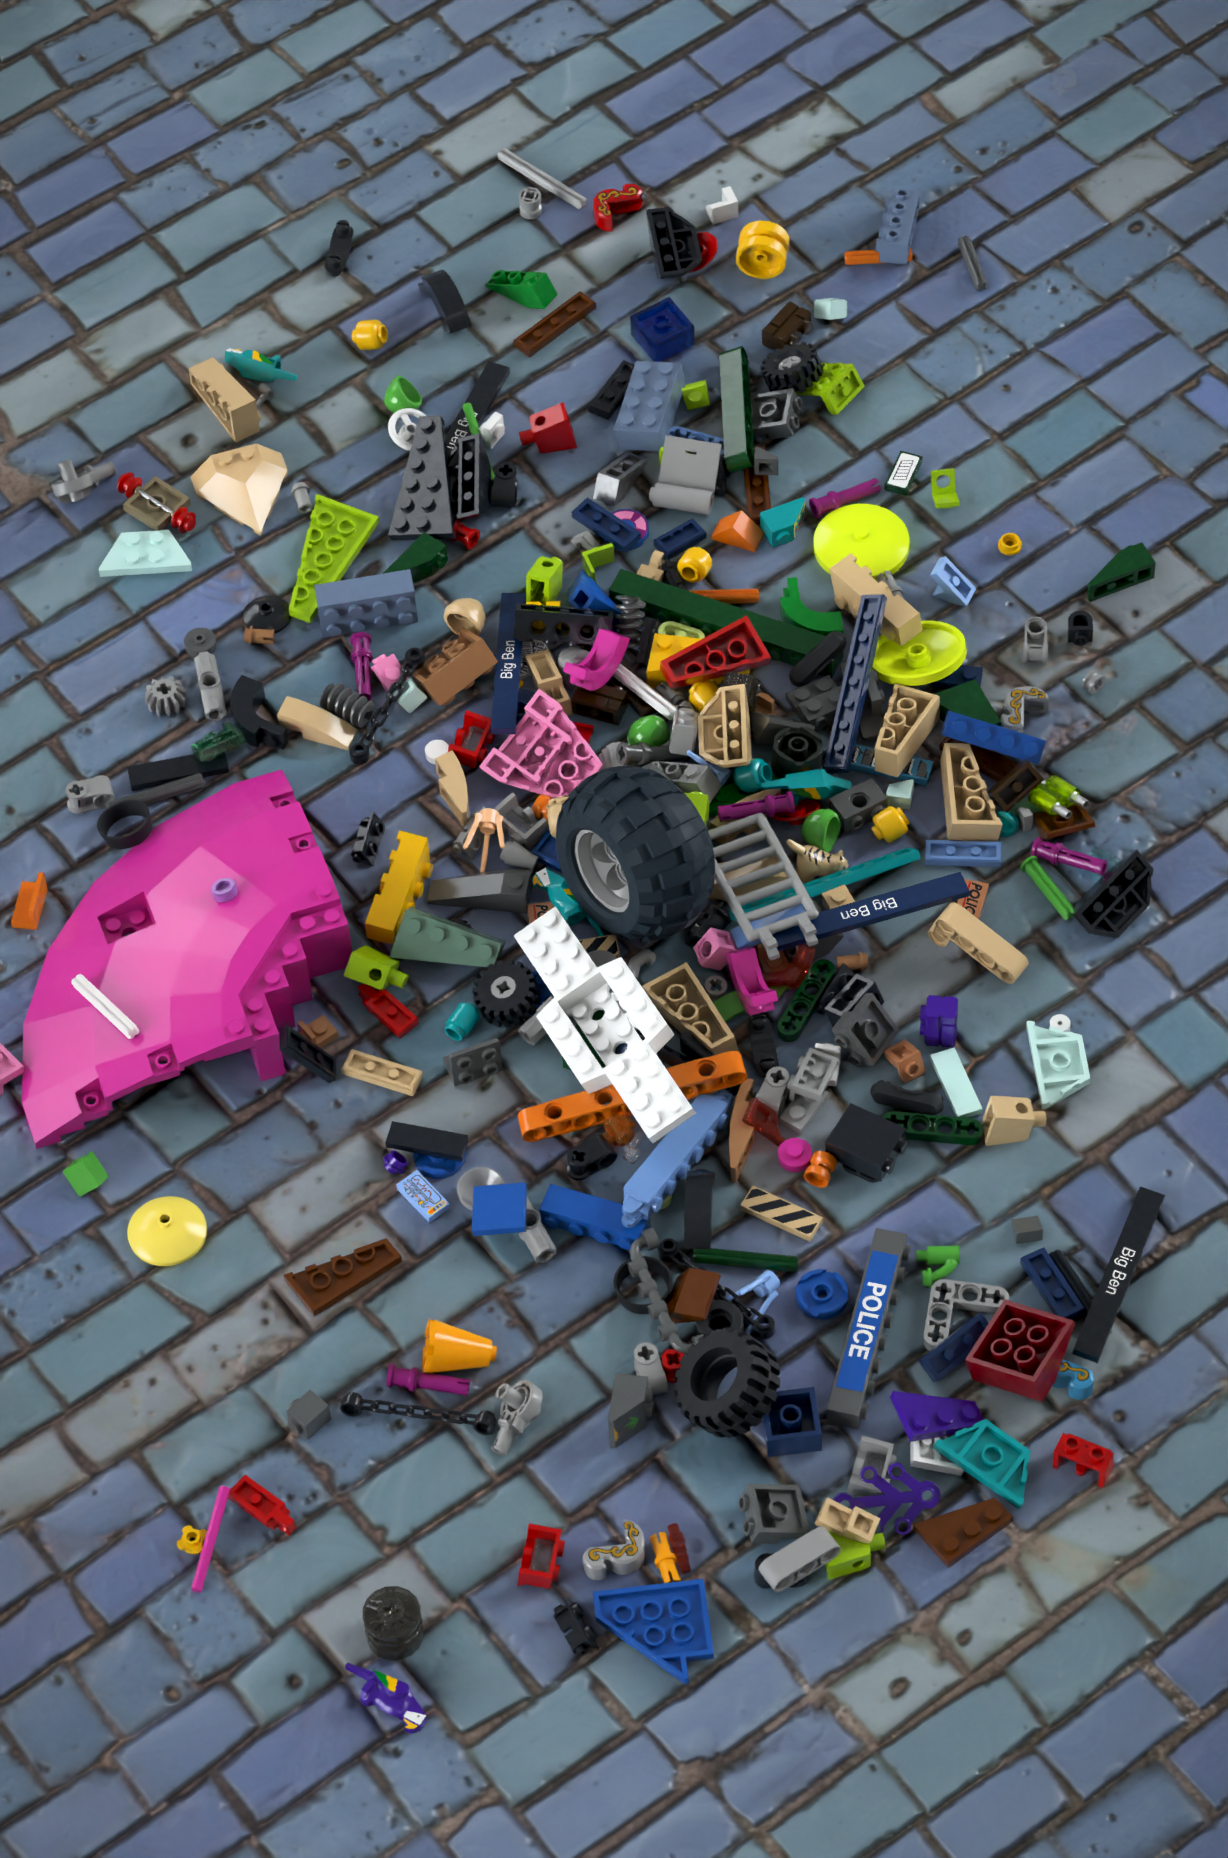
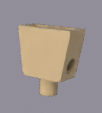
M990 1096L981 1123L983 1125L985 1145L991 1146L1026 1141L1029 1138L1032 1127H1045V1111H1033L1031 1100L1028 1098Z

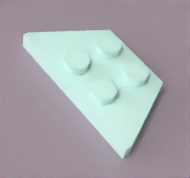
M169 530L121 533L99 567L100 577L192 571L190 560Z
M1027 1021L1026 1028L1042 1109H1047L1090 1084V1074L1083 1038L1080 1034L1063 1032L1061 1029L1051 1026L1049 1029L1035 1026L1034 1021Z

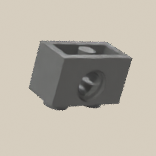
M873 778L829 798V809L839 816L841 821L840 829L844 834L852 830H858L864 824L871 822L873 816L888 807V798Z

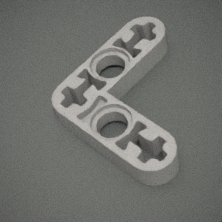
M947 1279L936 1281L931 1288L924 1329L925 1348L930 1351L949 1336L953 1308L995 1314L1003 1300H1009L1008 1292L999 1286ZM941 1290H947L944 1303L940 1302ZM966 1292H973L977 1295V1299L966 1301L962 1296ZM982 1294L986 1295L985 1302H982ZM995 1297H1000L998 1304L993 1303ZM936 1311H942L946 1313L947 1317L944 1320L938 1321L932 1317V1314ZM935 1329L939 1330V1339L937 1342H932Z

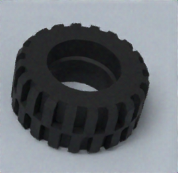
M733 1328L717 1329L711 1331L709 1336L703 1335L700 1337L696 1345L692 1344L689 1347L687 1356L682 1357L680 1370H677L675 1375L677 1384H674V1393L677 1395L675 1397L677 1406L685 1418L710 1434L721 1438L738 1436V1433H747L751 1430L750 1427L758 1426L762 1422L761 1418L769 1414L771 1411L770 1406L772 1402L776 1401L778 1396L776 1390L780 1388V1378L777 1377V1375H780L779 1364L776 1363L777 1360L774 1353L746 1332ZM737 1367V1374L733 1384L725 1394L717 1398L722 1380L731 1370Z

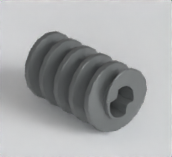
M618 595L616 599L621 600L622 604L615 605V608L620 610L621 613L614 615V618L620 620V623L614 624L613 627L619 630L618 634L630 638L627 648L639 647L640 640L637 637H641L642 631L637 628L643 627V621L638 618L645 616V612L639 609L644 608L646 603L640 600L639 597Z
M338 683L335 687L334 684L326 686L320 698V706L323 709H328L330 713L336 714L339 718H343L346 722H351L353 726L363 728L368 724L375 709L374 701L367 702L365 696L360 697L358 692L352 693V689L349 687L344 689L342 683Z

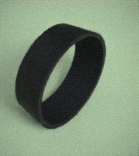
M138 800L117 802L100 815L97 821L98 832L112 848L128 849L137 846L149 836L152 830L149 809L145 803ZM134 815L146 818L142 826L131 834L121 837L107 836L111 826L122 818Z
M642 1256L647 1263L648 1271L660 1275L666 1282L668 1290L661 1298L666 1304L672 1288L671 1272L660 1260ZM629 1259L617 1269L614 1276V1288L622 1306L627 1310L637 1314H649L647 1306L650 1304H635L627 1301L620 1294V1286L623 1280L630 1275L628 1262L632 1260Z

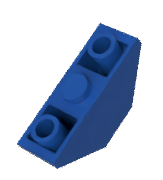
M581 570L568 589V602L573 608L614 611L613 625L620 623V620L614 618V615L621 613L620 610L615 608L616 604L585 571ZM612 626V631L615 632L617 629Z

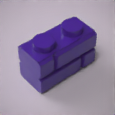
M929 995L926 1005H921L920 1035H925L924 1043L926 1046L938 1047V1045H941L942 1047L954 1048L957 1036L958 999L957 997L945 996L942 998L941 996Z

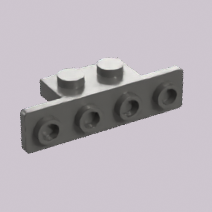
M847 661L840 663L842 677H844ZM871 670L859 725L864 741L878 738L884 723L881 715V704H885L883 690H878L877 687L879 680L876 670Z

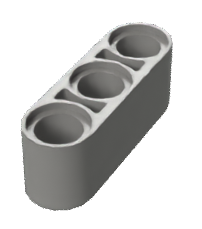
M820 1526L766 1558L760 1564L758 1570L775 1592H781L835 1559L840 1553L841 1548L826 1528Z

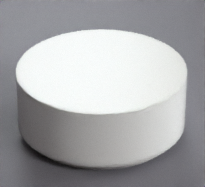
M443 740L430 741L425 747L427 761L436 764L435 758L447 753L449 745Z

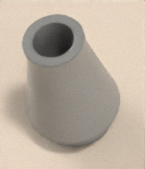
M507 841L500 855V859L505 861L504 864L530 870L535 869L539 860L538 856L532 854L516 841L513 843Z

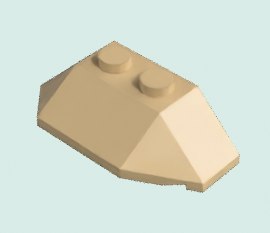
M745 684L720 687L716 695L698 715L699 756L722 768L749 765L752 759L751 725Z

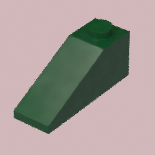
M423 532L384 573L410 569L413 583L433 576L448 561L447 546Z
M1142 542L1120 550L1088 583L1087 599L1089 602L1154 578L1156 562Z

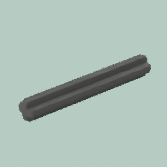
M197 773L110 801L109 807L124 800H138L149 805L204 787V779L201 773Z

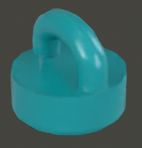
M997 811V818H1000L1002 823L1000 836L1009 837L1014 835L1018 830V818L1011 812Z

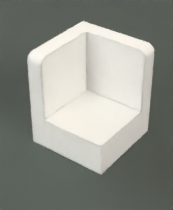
M731 186L722 188L721 202L706 206V212L713 225L739 217L738 200Z

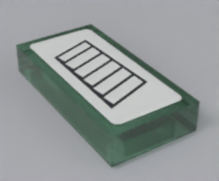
M900 451L884 484V490L907 496L923 463V456Z

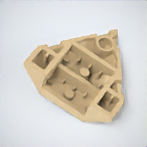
M256 443L210 455L193 473L191 482L199 499L203 501L206 499L214 504L217 510L242 525H248L253 528L256 534L261 536L264 530V523L270 516L280 493V486L283 479H286L288 470L282 453Z

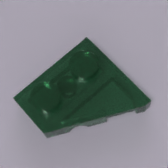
M225 721L222 723V731L215 734V731H211L204 738L191 745L193 754L201 762L213 760L218 754L225 751H234L239 748V745L246 743L243 733L232 723Z

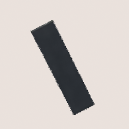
M224 748L127 767L132 791L160 786L197 773H201L202 777L229 773Z

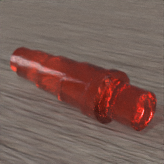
M677 1523L670 1524L667 1527L669 1531L668 1540L671 1543L681 1572L683 1574L689 1573L691 1567L684 1535L680 1532Z

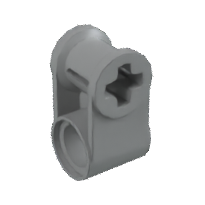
M1031 617L1025 623L1023 663H1027V661H1042L1043 664H1047V623L1041 617Z
M103 775L81 781H73L65 788L66 796L69 798L67 802L68 809L75 814L109 807V802L115 800L111 782L107 776Z
M777 1066L768 1070L762 1086L756 1094L754 1112L779 1119L790 1093V1090L787 1089L790 1077L785 1068Z
M649 1342L639 1344L634 1350L636 1375L648 1376V1385L653 1387V1395L668 1392L665 1371L662 1368L656 1346Z

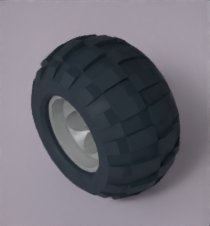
M629 765L608 767L585 778L568 794L569 798L562 804L556 827V851L564 879L578 904L595 923L608 932L628 940L640 939L641 943L669 938L689 927L701 914V911L709 901L714 888L715 856L711 838L694 804L677 785L651 769L641 767L629 768Z

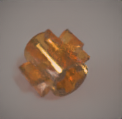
M614 1114L605 1121L603 1128L606 1131L602 1135L609 1144L625 1146L634 1138V1131L632 1129L636 1125L630 1117L626 1118L624 1114Z

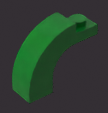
M797 577L787 578V588H783V597H780L782 621L824 636L834 631L843 634L841 611L822 613L808 609L800 600Z

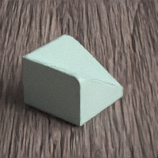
M836 298L818 299L814 301V317L828 320L846 318L847 301Z
M410 677L403 683L404 689L397 700L408 713H412L428 698L424 690ZM395 690L393 692L394 697L396 696L399 690Z
M914 780L889 784L886 792L888 806L910 809L914 791Z

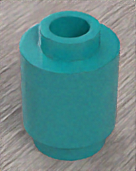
M469 1002L459 1003L445 1023V1033L456 1041L466 1038L480 1019L478 1008Z

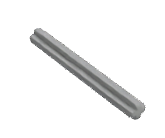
M502 148L498 152V159L574 207L582 209L586 206L587 199L510 150Z

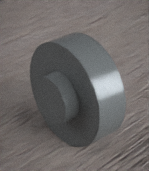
M207 628L192 629L184 638L185 650L194 658L201 652L208 651L212 654L216 649L214 633Z

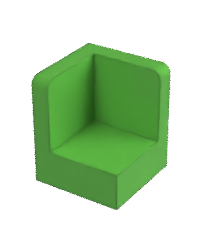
M93 1151L74 1160L62 1171L78 1196H83L99 1187L109 1177Z

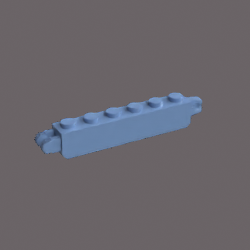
M718 1090L713 1096L708 1094L698 1095L691 1104L696 1114L667 1133L629 1179L623 1189V1217L621 1219L623 1226L632 1228L642 1218L648 1221L654 1212L657 1213L661 1209L665 1198L674 1193L677 1183L681 1179L686 1178L687 1171H690V1167L694 1162L698 1163L700 1161L703 1151L707 1146L713 1145L719 1131L724 1130L729 1123L730 1116L728 1115V1110L733 1103V1095L731 1093Z

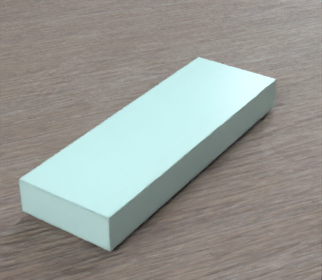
M955 1047L931 1054L930 1061L955 1116L970 1118L982 1114V1106Z

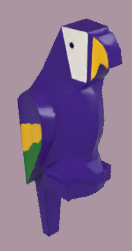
M350 1663L345 1665V1669L367 1681L361 1689L360 1701L364 1706H377L385 1714L402 1720L405 1725V1732L417 1733L427 1724L426 1714L412 1695L407 1683L374 1669L369 1671Z

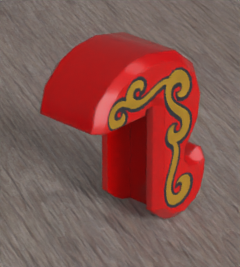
M625 184L622 186L623 191L605 189L597 193L593 199L594 221L600 229L613 232L611 215L639 211L643 204L642 189L638 185Z

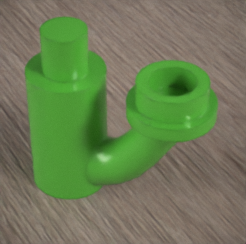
M927 1246V1250H916V1261H927V1265H943L934 1272H931V1268L922 1270L923 1286L932 1288V1283L946 1277L955 1270L957 1264L960 1263L959 1246Z

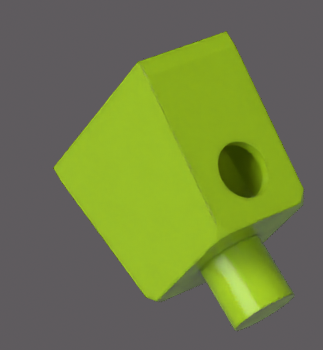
M541 556L536 560L526 574V601H540L542 605H545L547 601H556L562 588L563 562L560 558Z
M364 945L351 953L343 976L384 990L391 985L403 989L409 975L398 971L400 961Z
M828 1531L841 1548L838 1556L825 1564L828 1580L869 1568L871 1566L870 1552L885 1549L883 1533L874 1534L871 1542L868 1544Z

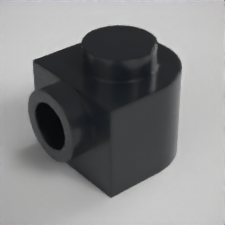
M1075 611L1070 614L1067 631L1068 642H1073L1077 646H1083L1088 642H1092L1093 619L1089 613Z

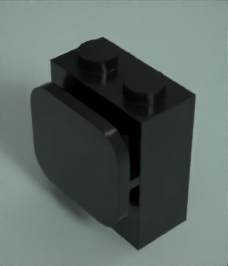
M850 1103L825 1141V1152L833 1155L837 1162L842 1163L845 1171L868 1182L882 1181L886 1173L890 1174L893 1171L896 1163L895 1159L899 1154L902 1155L908 1146L906 1128Z

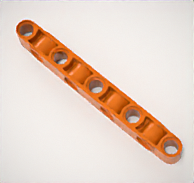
M728 1051L666 1068L687 1100L696 1098L700 1094H710L721 1089L739 1085L747 1079L742 1055L738 1051ZM613 1084L591 1094L583 1091L525 1108L518 1113L517 1117L523 1140L535 1142L628 1117L633 1114Z

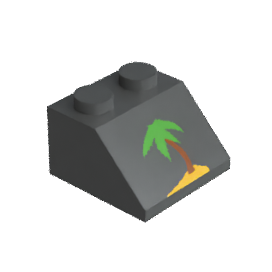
M615 1373L608 1418L610 1448H617L645 1429L648 1417H653V1387L648 1385V1376Z

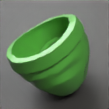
M397 375L387 387L383 402L392 413H395L405 408L417 410L422 403V398L412 383L403 376Z
M656 715L644 716L631 725L627 741L630 745H637L642 742L648 746H661L668 740L670 741L671 732L667 723L661 717Z
M831 809L816 810L804 820L801 827L802 837L808 845H814L820 850L829 853L838 838L841 821L839 816Z

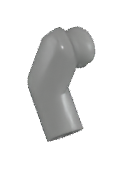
M642 949L629 960L628 967L636 979H638L640 968L644 963L648 966L654 964L656 954L651 952L650 949Z

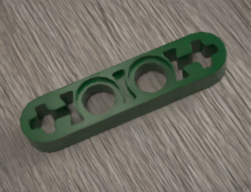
M820 959L810 968L778 1022V1037L782 1041L794 1042L802 1034L817 1008V1002L834 978L835 967L831 961ZM824 970H827L828 972H824L823 975L821 976V981L818 980V979H819V972H823ZM809 987H815L819 992L815 995H808L805 990ZM798 1006H804L808 1011L804 1014H797L794 1012V1009ZM793 1020V1029H790L788 1032H786L785 1029H789Z
M890 1111L882 1116L904 1127V1122H907V1140L976 1145L983 1138V1125L980 1121L972 1118ZM915 1123H923L926 1129L918 1132L912 1126ZM947 1125L952 1128V1131L948 1134H943L938 1131V1128ZM957 1127H960V1134H957ZM969 1129H974L973 1135L968 1134Z

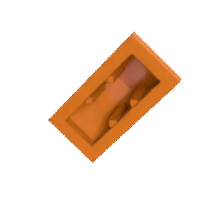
M741 510L721 518L711 535V539L756 552L764 537V532Z

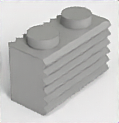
M680 708V710L674 712L669 744L670 753L687 755L686 752L688 750L694 753L699 715L694 710Z

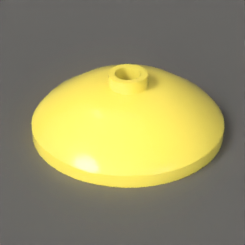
M164 1196L150 1200L137 1209L130 1219L127 1234L131 1249L141 1260L156 1266H173L189 1260L198 1253L206 1239L207 1225L202 1211L194 1203L181 1197Z

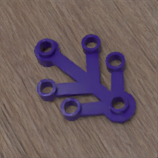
M893 1462L888 1467L889 1476L894 1480H901L912 1491H898L878 1475L873 1466L867 1465L860 1471L862 1480L866 1483H872L884 1494L853 1498L850 1494L842 1492L833 1498L838 1503L847 1500L850 1504L849 1508L852 1510L855 1506L861 1509L885 1506L877 1516L880 1518L878 1523L880 1531L878 1533L884 1532L883 1527L901 1504L913 1502L904 1516L897 1518L894 1522L895 1531L900 1535H906L910 1532L911 1523L921 1510L936 1506L941 1494L935 1483L931 1481L919 1482L905 1471L902 1464ZM895 1466L901 1468V1473L898 1476H894L891 1473L892 1468ZM866 1470H873L874 1476L871 1479L864 1478ZM926 1490L932 1493L931 1498L928 1500L922 1498V1493ZM901 1521L907 1522V1528L903 1531L898 1530L897 1527Z

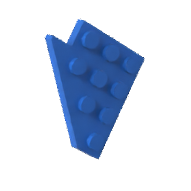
M704 1579L593 1592L596 1622L684 1684H689L687 1662L714 1659Z

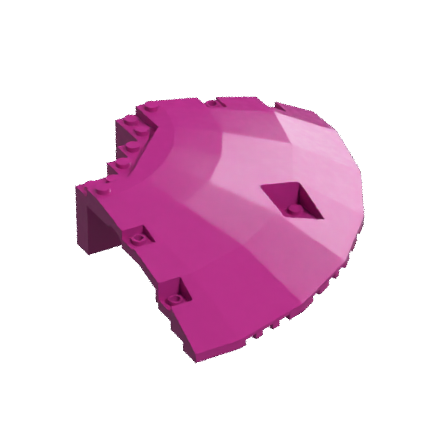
M282 769L234 783L157 825L142 843L131 848L92 884L48 949L23 1024L22 1065L24 1066V1073L22 1074V1105L36 1149L61 1142V1135L84 1129V1122L108 1116V1111L113 1110L112 1101L146 1085L180 1076V1071L185 1070L184 1067L203 1059L206 1062L249 1049L261 1081L286 1074L282 1051H280L278 1033L280 1028L286 1025L290 1028L296 1027L292 1006L313 1000L310 978L346 968L352 953L349 925L342 909L336 886L322 852L316 844L312 829L301 804L296 802L293 789ZM222 878L233 879L238 888L236 897L228 902L216 901L211 892L212 885ZM133 932L132 934L123 937L126 933ZM78 974H82L137 1026L139 1033L133 1039H128L74 988V985L71 983L72 979ZM167 1061L166 1064H159L160 1062ZM96 1101L94 1104H88V1102Z

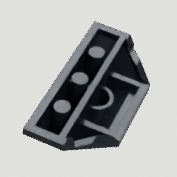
M670 207L646 210L650 246L658 279L684 276L703 263L696 228L693 224L674 213V210Z
M480 433L458 438L454 444L455 447L448 454L447 469L450 474L452 493L451 509L454 518L458 521L481 516L491 508V465Z
M1138 850L1133 851L1108 870L1076 903L1072 915L1089 934L1115 939L1119 938L1150 904L1153 867Z

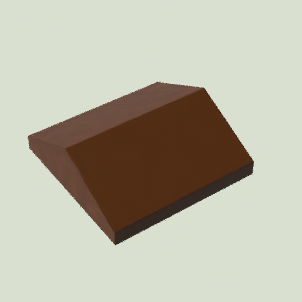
M1076 803L1063 805V807L1072 812L1069 819L1049 809L1032 813L1035 826L1040 837L1043 839L1095 827V822L1085 808Z
M689 1268L678 1276L667 1303L668 1314L672 1322L677 1324L706 1320L721 1275L716 1272Z

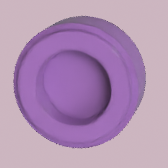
M222 878L212 885L211 892L216 901L228 902L236 897L238 888L233 879Z

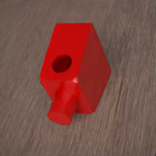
M564 402L529 417L531 429L519 432L522 446L536 442L541 454L577 448L574 431Z

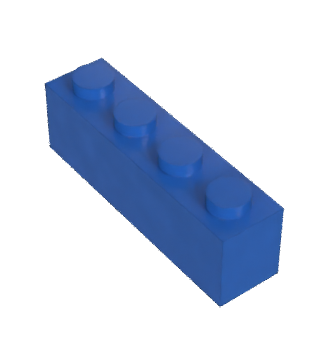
M949 710L941 731L943 736L1023 760L1025 758L1029 762L1038 765L1046 740Z
M554 1184L549 1185L539 1209L542 1224L549 1228H559L569 1231L576 1236L583 1235L594 1238L601 1243L615 1244L625 1250H630L631 1244L642 1236V1230L651 1227L650 1218L648 1221L642 1218L632 1228L625 1227L621 1222L623 1204Z

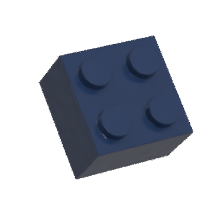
M814 1387L776 1391L778 1396L776 1401L772 1402L770 1406L771 1411L768 1415L762 1417L767 1457L822 1451V1433Z

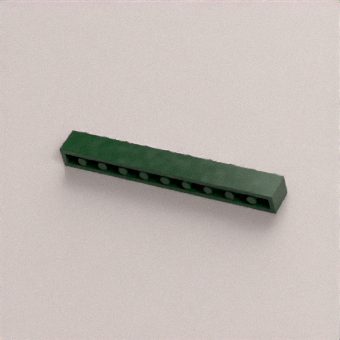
M620 569L609 588V597L616 605L622 604L621 600L616 599L618 595L639 597L640 600L646 603L644 608L639 609L645 612L644 617L655 618L660 623L674 621L701 630L705 637L747 615L771 659L795 666L814 646L826 637ZM843 651L818 675H830L833 678L843 659Z

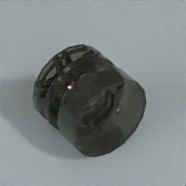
M386 1586L376 1590L367 1598L363 1606L362 1619L366 1641L370 1650L378 1657L387 1660H402L414 1654L420 1648L424 1639L421 1606L417 1597L408 1589L399 1586Z

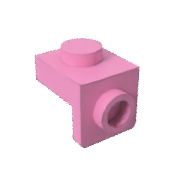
M394 653L388 657L385 654L377 657L372 661L374 665L370 668V673L375 672L386 692L392 683L398 681L401 675L400 670L402 666Z

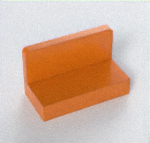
M38 873L36 882L22 881L11 920L12 928L37 930L48 891L44 873Z

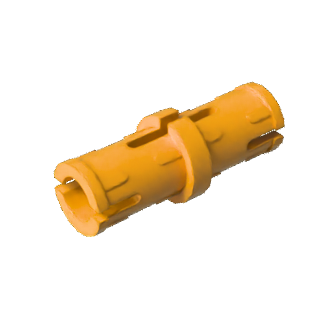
M659 1532L661 1543L658 1542L656 1533L653 1534L649 1540L656 1556L654 1559L655 1566L660 1569L663 1583H670V1578H672L673 1582L681 1581L675 1566L677 1560L675 1554L671 1553L667 1534Z

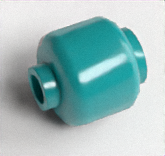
M760 758L751 759L749 765L737 766L734 773L736 785L746 793L764 790L761 789V783L772 780L770 765Z

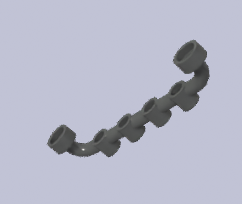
M651 1227L642 1230V1236L631 1244L629 1253L632 1261L628 1262V1269L632 1278L639 1276L642 1283L637 1284L638 1291L642 1299L649 1297L652 1303L647 1306L651 1319H659L661 1322V1326L657 1327L661 1341L669 1340L675 1350L688 1354L689 1347L692 1344L696 1345L699 1342L698 1339L703 1334L692 1337V1343L690 1344L683 1343L679 1338L677 1327L672 1322L667 1306L658 1293L656 1282L651 1278L647 1263L640 1254V1250L645 1246L648 1251L659 1248L658 1236L654 1228Z

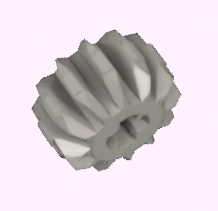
M161 676L159 681L152 679L151 685L146 686L144 698L151 713L156 712L159 717L166 713L170 717L171 712L179 714L180 708L185 707L186 690L180 680L175 681L172 676L168 679Z

